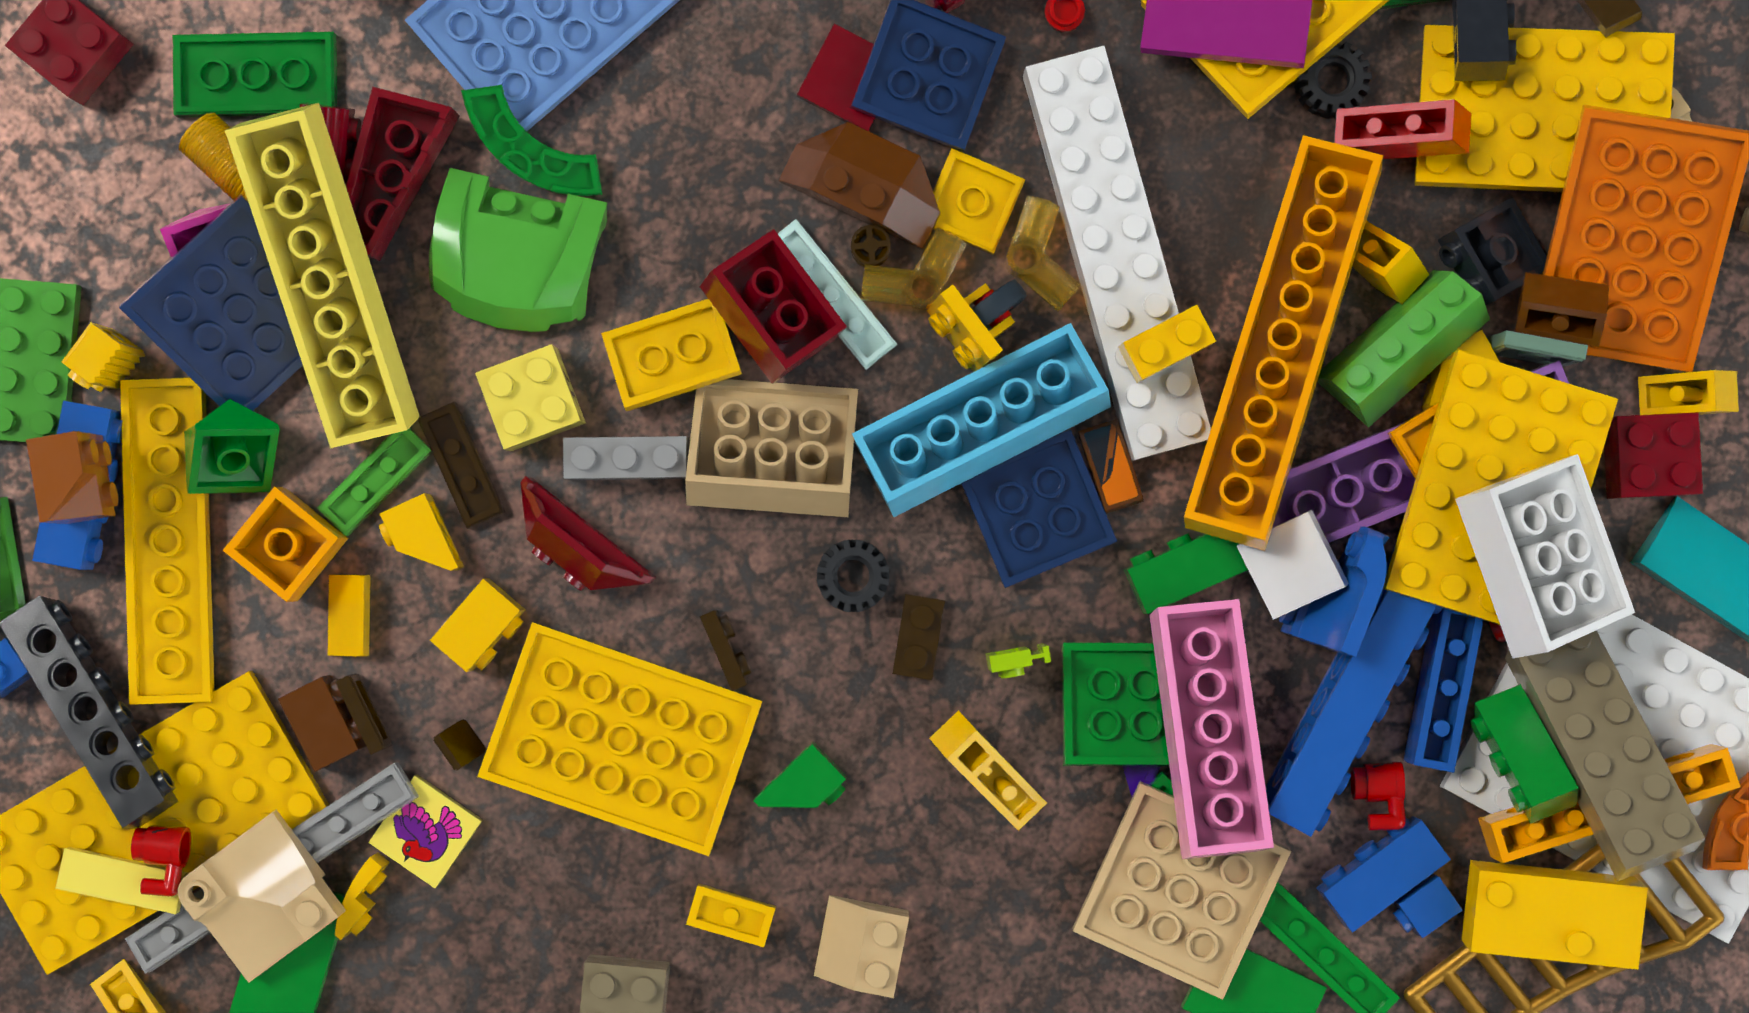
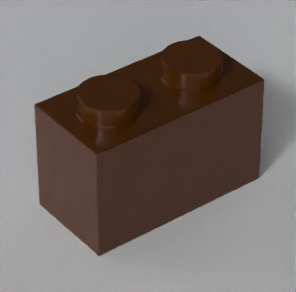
M1525 272L1518 304L1515 332L1599 347L1607 316L1609 285Z
M331 675L322 676L278 698L314 772L324 769L367 747L335 683L338 679L333 680Z

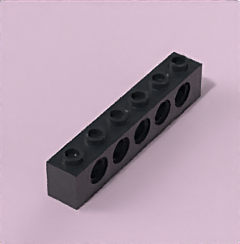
M39 595L2 620L0 626L121 827L128 829L141 827L179 802L173 793V790L176 788L170 775L163 769L159 770L152 756L155 755V752L150 742L143 735H138L131 724L134 721V717L129 708L122 701H117L110 690L113 687V682L109 675L101 667H96L90 657L93 650L89 642L80 633L76 634L69 622L72 620V615L68 608L60 600L56 601ZM54 633L56 635V645L53 650L48 652L46 641ZM74 666L77 670V678L69 686L66 681V675L69 669ZM95 700L98 711L95 717L89 720L86 710L89 703ZM116 734L119 744L116 751L110 754L107 749V742L111 735ZM133 768H136L139 772V782L134 788H131L128 784V774Z

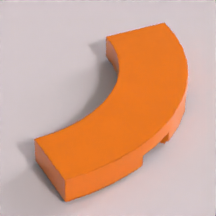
M1749 772L1739 780L1740 788L1729 791L1716 810L1706 836L1703 851V869L1748 870Z

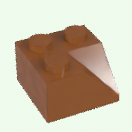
M72 431L26 439L40 523L71 524L115 516L114 506L118 505V493L115 484L110 482L107 466L111 465L112 456L110 447L106 441H103L102 435Z

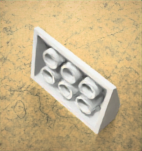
M1578 454L1486 486L1455 499L1512 659L1549 652L1635 613Z

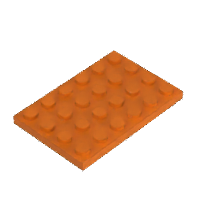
M1583 104L1543 275L1609 285L1607 316L1599 347L1588 345L1586 355L1693 372L1749 160V130Z

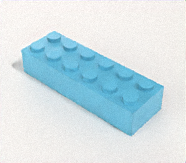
M1069 323L852 433L887 506L893 517H896L1111 407L1109 389L1072 324Z

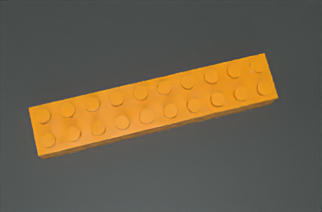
M1303 135L1184 514L1185 528L1263 551L1266 550L1381 175L1383 155Z

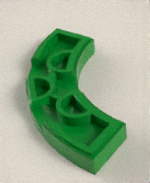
M502 85L461 90L465 108L479 138L495 158L511 172L525 181L553 192L580 196L602 195L596 154L580 155L565 153L550 148L536 140L514 117L506 101Z

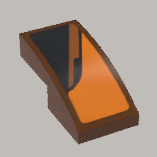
M1117 419L1078 431L1079 440L1092 472V480L1105 513L1107 514L1144 502Z

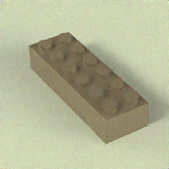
M1597 630L1546 653L1512 659L1510 650H1508L1505 660L1518 685L1521 684L1575 780L1579 788L1577 802L1617 881L1695 851L1705 840V837Z

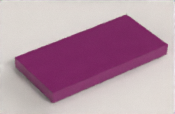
M1147 0L1140 50L1141 53L1304 69L1312 0Z

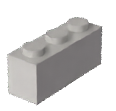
M686 436L563 438L564 479H686L690 439Z

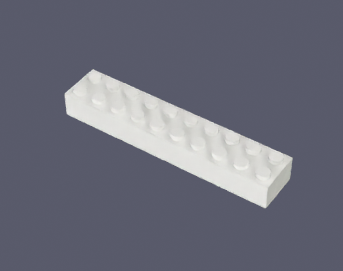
M1105 46L1025 67L1023 80L1119 426L1131 461L1207 441L1211 427L1191 356L1136 383L1118 348L1123 342L1179 314Z

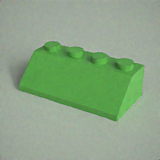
M1432 270L1429 276L1403 304L1395 303L1321 369L1317 383L1369 428L1490 320L1482 294L1453 271Z

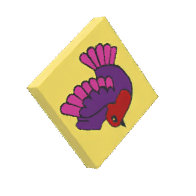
M414 775L410 782L419 797L384 819L368 843L433 888H437L483 819L419 775Z

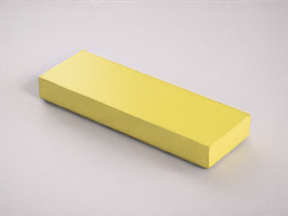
M72 847L64 848L55 889L171 914L179 913L181 908L178 894L168 897L143 895L140 892L143 878L164 879L166 867L148 865L138 861ZM182 871L181 880L188 875V872Z

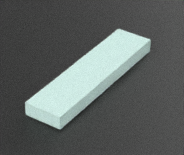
M797 219L778 233L846 324L847 328L839 335V338L865 370L897 346L894 339Z

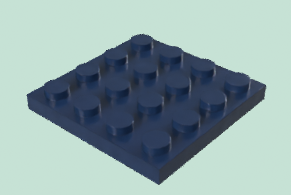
M242 194L119 305V308L219 406L231 399L253 411L303 366L249 202Z

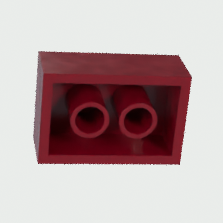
M774 229L711 270L699 286L772 384L831 344L847 328L846 324Z

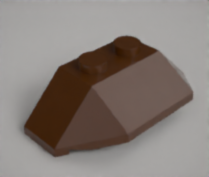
M846 122L796 144L779 178V182L869 225H877L883 228L886 233L922 250L940 216V211L921 156L850 122Z

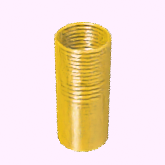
M216 113L205 114L196 120L181 137L179 151L200 168L232 200H235L241 194L247 199L225 130L231 127Z

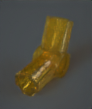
M1027 195L1005 257L1006 269L1013 277L1024 282L1054 310L1059 312L1081 287L1079 282L1045 254L1060 206L1051 201ZM1021 249L1030 251L1035 258L1034 266L1028 269L1019 268L1014 263L1013 254Z
M936 228L914 270L865 265L861 301L911 306L917 310L929 309L943 291L967 244L954 234ZM918 280L928 281L933 287V296L928 299L916 297L912 291L914 282Z

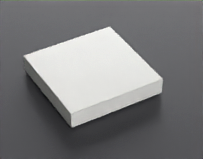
M1312 510L1272 528L1265 551L1242 544L1237 545L1273 620L1349 584Z

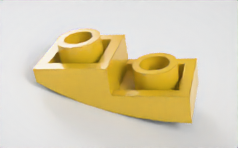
M379 852L370 856L361 867L344 897L342 905L346 911L337 918L335 936L340 940L351 932L355 936L359 935L373 919L368 912L376 903L364 892L367 891L371 895L387 878V875L382 871L390 863Z

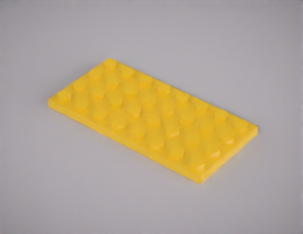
M248 671L213 691L212 702H194L139 734L143 735L152 745L155 752L152 758L159 770H165L172 778L176 787L173 793L179 801L141 826V828H148L150 825L188 827L191 832V851L188 862L182 869V871L188 872V874L276 809L289 827L294 829L329 806L328 801L253 671ZM117 748L111 750L109 753H114ZM85 766L0 815V894L47 975L158 912L153 909L55 889L64 848L72 847L133 860L131 857V841L135 829L121 827ZM133 768L128 774V784L131 788H134L139 782V772L136 768ZM194 886L193 891L199 888L200 886Z

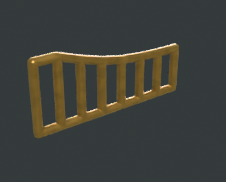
M1597 843L1563 870L1588 872L1606 858ZM1679 857L1663 864L1704 916L1683 930L1641 875L1638 873L1631 876L1636 877L1648 887L1646 909L1669 937L1646 946L1641 943L1639 965L1690 948L1724 921L1723 912ZM1464 944L1404 990V998L1416 1013H1436L1424 996L1444 982L1467 1013H1488L1456 973V971L1476 957L1516 1009L1510 1013H1541L1565 997L1628 968L1586 964L1588 968L1565 979L1551 960L1529 958L1551 986L1529 999L1494 954L1470 952Z

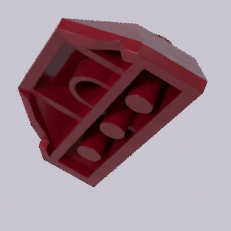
M525 476L520 484L526 537L534 545L531 552L548 566L556 562L566 570L562 577L580 591L585 587L590 590L650 584L656 579L654 574L533 478Z

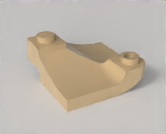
M277 809L186 875L178 887V897L181 904L194 921H199L206 926L248 983L346 911L322 879L325 873ZM194 886H200L203 889V899L194 896Z

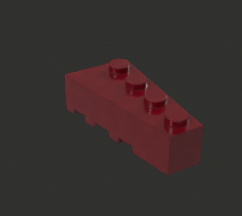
M372 86L346 184L369 258L381 260L460 115L452 107Z

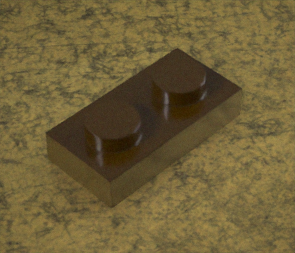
M905 594L892 674L926 680L933 679L945 600Z
M716 609L699 616L731 691L746 686L748 684L746 676L752 674V671L743 651L735 653L730 639L735 637L736 634L727 614L719 616Z

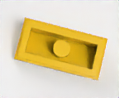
M329 575L328 655L369 656L370 575Z

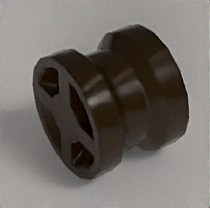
M877 225L860 227L851 239L853 259L858 265L870 269L880 267L887 261L890 255L891 241L886 231Z

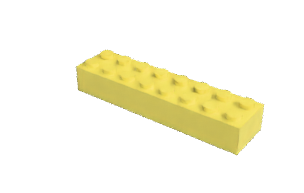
M319 103L242 122L225 130L330 448L408 430L420 417Z

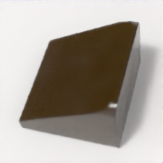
M464 719L433 737L437 747L456 771L464 768L486 751L481 740Z

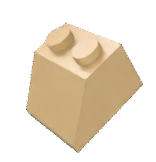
M829 895L814 976L853 991L894 998L909 921V910Z

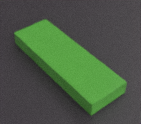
M411 428L406 431L390 434L317 509L345 536H349L432 453L431 448Z

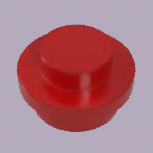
M1048 0L1044 10L1046 21L1057 31L1068 32L1076 29L1083 21L1085 15L1083 1Z

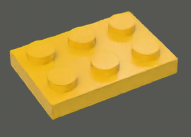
M709 299L601 333L626 411L742 374L726 322Z

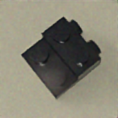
M1513 197L1438 239L1441 246L1439 256L1443 264L1449 268H1454L1458 276L1480 292L1485 305L1498 300L1523 285L1525 272L1542 274L1544 272L1547 256Z

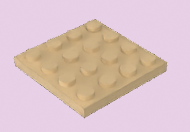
M1140 781L1073 925V932L1223 1000L1291 854V850L1273 841L1274 848L1264 851L1182 860L1174 796Z

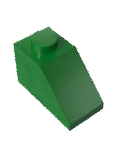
M813 741L753 801L758 807L817 808L823 801L830 806L846 790L842 783L846 780L847 776Z

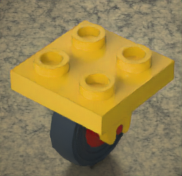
M1015 279L1007 282L996 291L990 289L985 283L965 298L962 297L954 285H951L940 293L927 310L930 314L928 320L934 331L940 337L946 336L955 347L953 354L960 365L965 369L971 368L975 372L990 364L1003 351L995 338L1015 323L1010 311L1018 306L1027 294Z

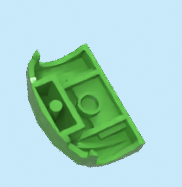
M450 168L437 206L429 251L430 286L436 293L451 303V307L455 312L496 328L539 332L547 331L552 324L570 322L575 318L580 321L586 315L588 283L595 251L607 224V202L568 194L566 202L561 203L489 187V176Z

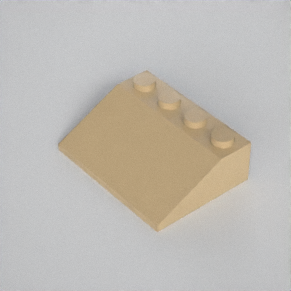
M726 379L696 389L685 479L687 505L848 517L854 451L852 433L855 432L858 389L786 383L772 384L771 382Z

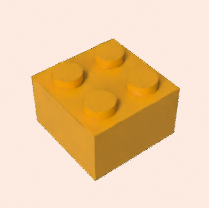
M274 486L223 551L284 601L294 602L302 597L349 538L287 488Z

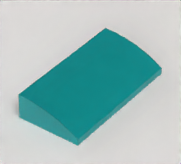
M1674 496L1630 563L1749 643V544L1680 497Z

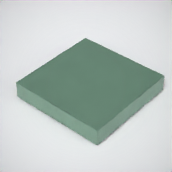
M1507 330L1487 337L1496 356L1544 365L1559 360L1562 367L1586 360L1588 345Z

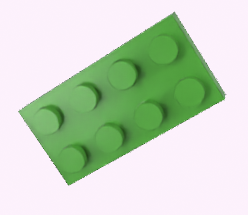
M0 278V441L26 443V439L57 434L63 400L72 402L73 380L68 376L71 369L61 361L77 341L82 286L77 284Z

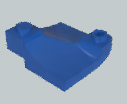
M1360 526L1359 532H1353L1348 540L1346 549L1338 560L1349 584L1344 588L1280 616L1279 621L1283 623L1280 632L1333 652L1356 657L1384 587L1387 570L1384 545L1388 541L1389 536Z

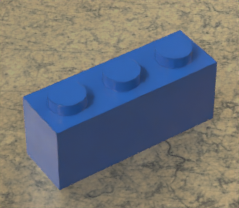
M1414 816L1409 819L1406 817V825L1402 829L1386 830L1388 835L1377 843L1371 840L1359 847L1354 852L1356 858L1344 867L1341 864L1336 865L1321 877L1323 883L1317 886L1316 889L1344 927L1352 933L1451 860L1421 819Z

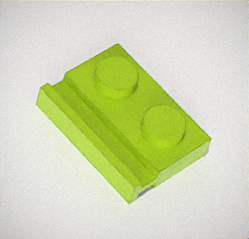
M1040 643L1037 644L1038 650L1030 651L1029 648L1024 646L985 653L988 669L992 673L998 672V676L1001 679L1025 675L1024 667L1033 666L1032 659L1039 658L1044 663L1051 662L1049 646Z

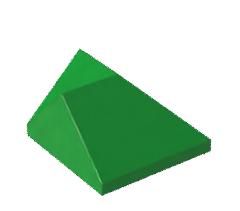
M229 399L198 423L184 431L187 493L270 492L280 430L279 425Z

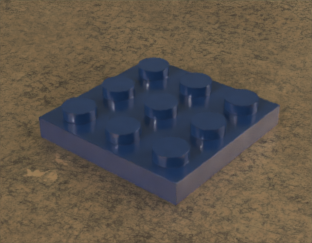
M890 0L850 108L963 152L995 70L1006 36L915 0Z
M1071 429L1055 435L961 483L1004 588L1117 542Z

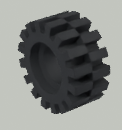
M1345 42L1343 45L1337 44L1295 79L1297 80V84L1294 86L1295 93H1300L1299 102L1302 106L1306 103L1310 107L1307 111L1312 114L1319 112L1321 113L1320 117L1328 118L1330 115H1334V118H1336L1337 109L1354 108L1364 100L1371 87L1368 84L1372 80V72L1368 73L1367 68L1370 66L1368 59L1362 60L1360 56L1363 52L1359 48L1356 51L1350 48L1352 44ZM1336 65L1345 71L1348 82L1343 92L1329 94L1321 89L1318 83V73L1322 67Z
M857 539L844 540L831 546L821 557L817 567V584L824 599L833 607L845 612H861L876 605L884 596L889 585V567L883 554L872 544ZM848 560L861 561L868 568L869 581L860 591H847L838 582V569Z

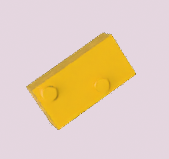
M1470 860L1462 942L1470 952L1638 970L1648 887L1636 877L1631 876L1617 881L1615 876L1611 874Z

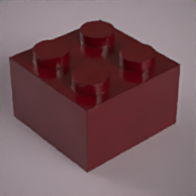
M42 0L5 44L8 49L58 90L82 106L134 45L81 0Z
M1699 412L1615 416L1612 418L1604 444L1607 499L1703 494Z

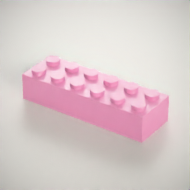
M1235 599L1157 607L1150 614V623L1182 860L1257 852L1274 848L1240 601Z

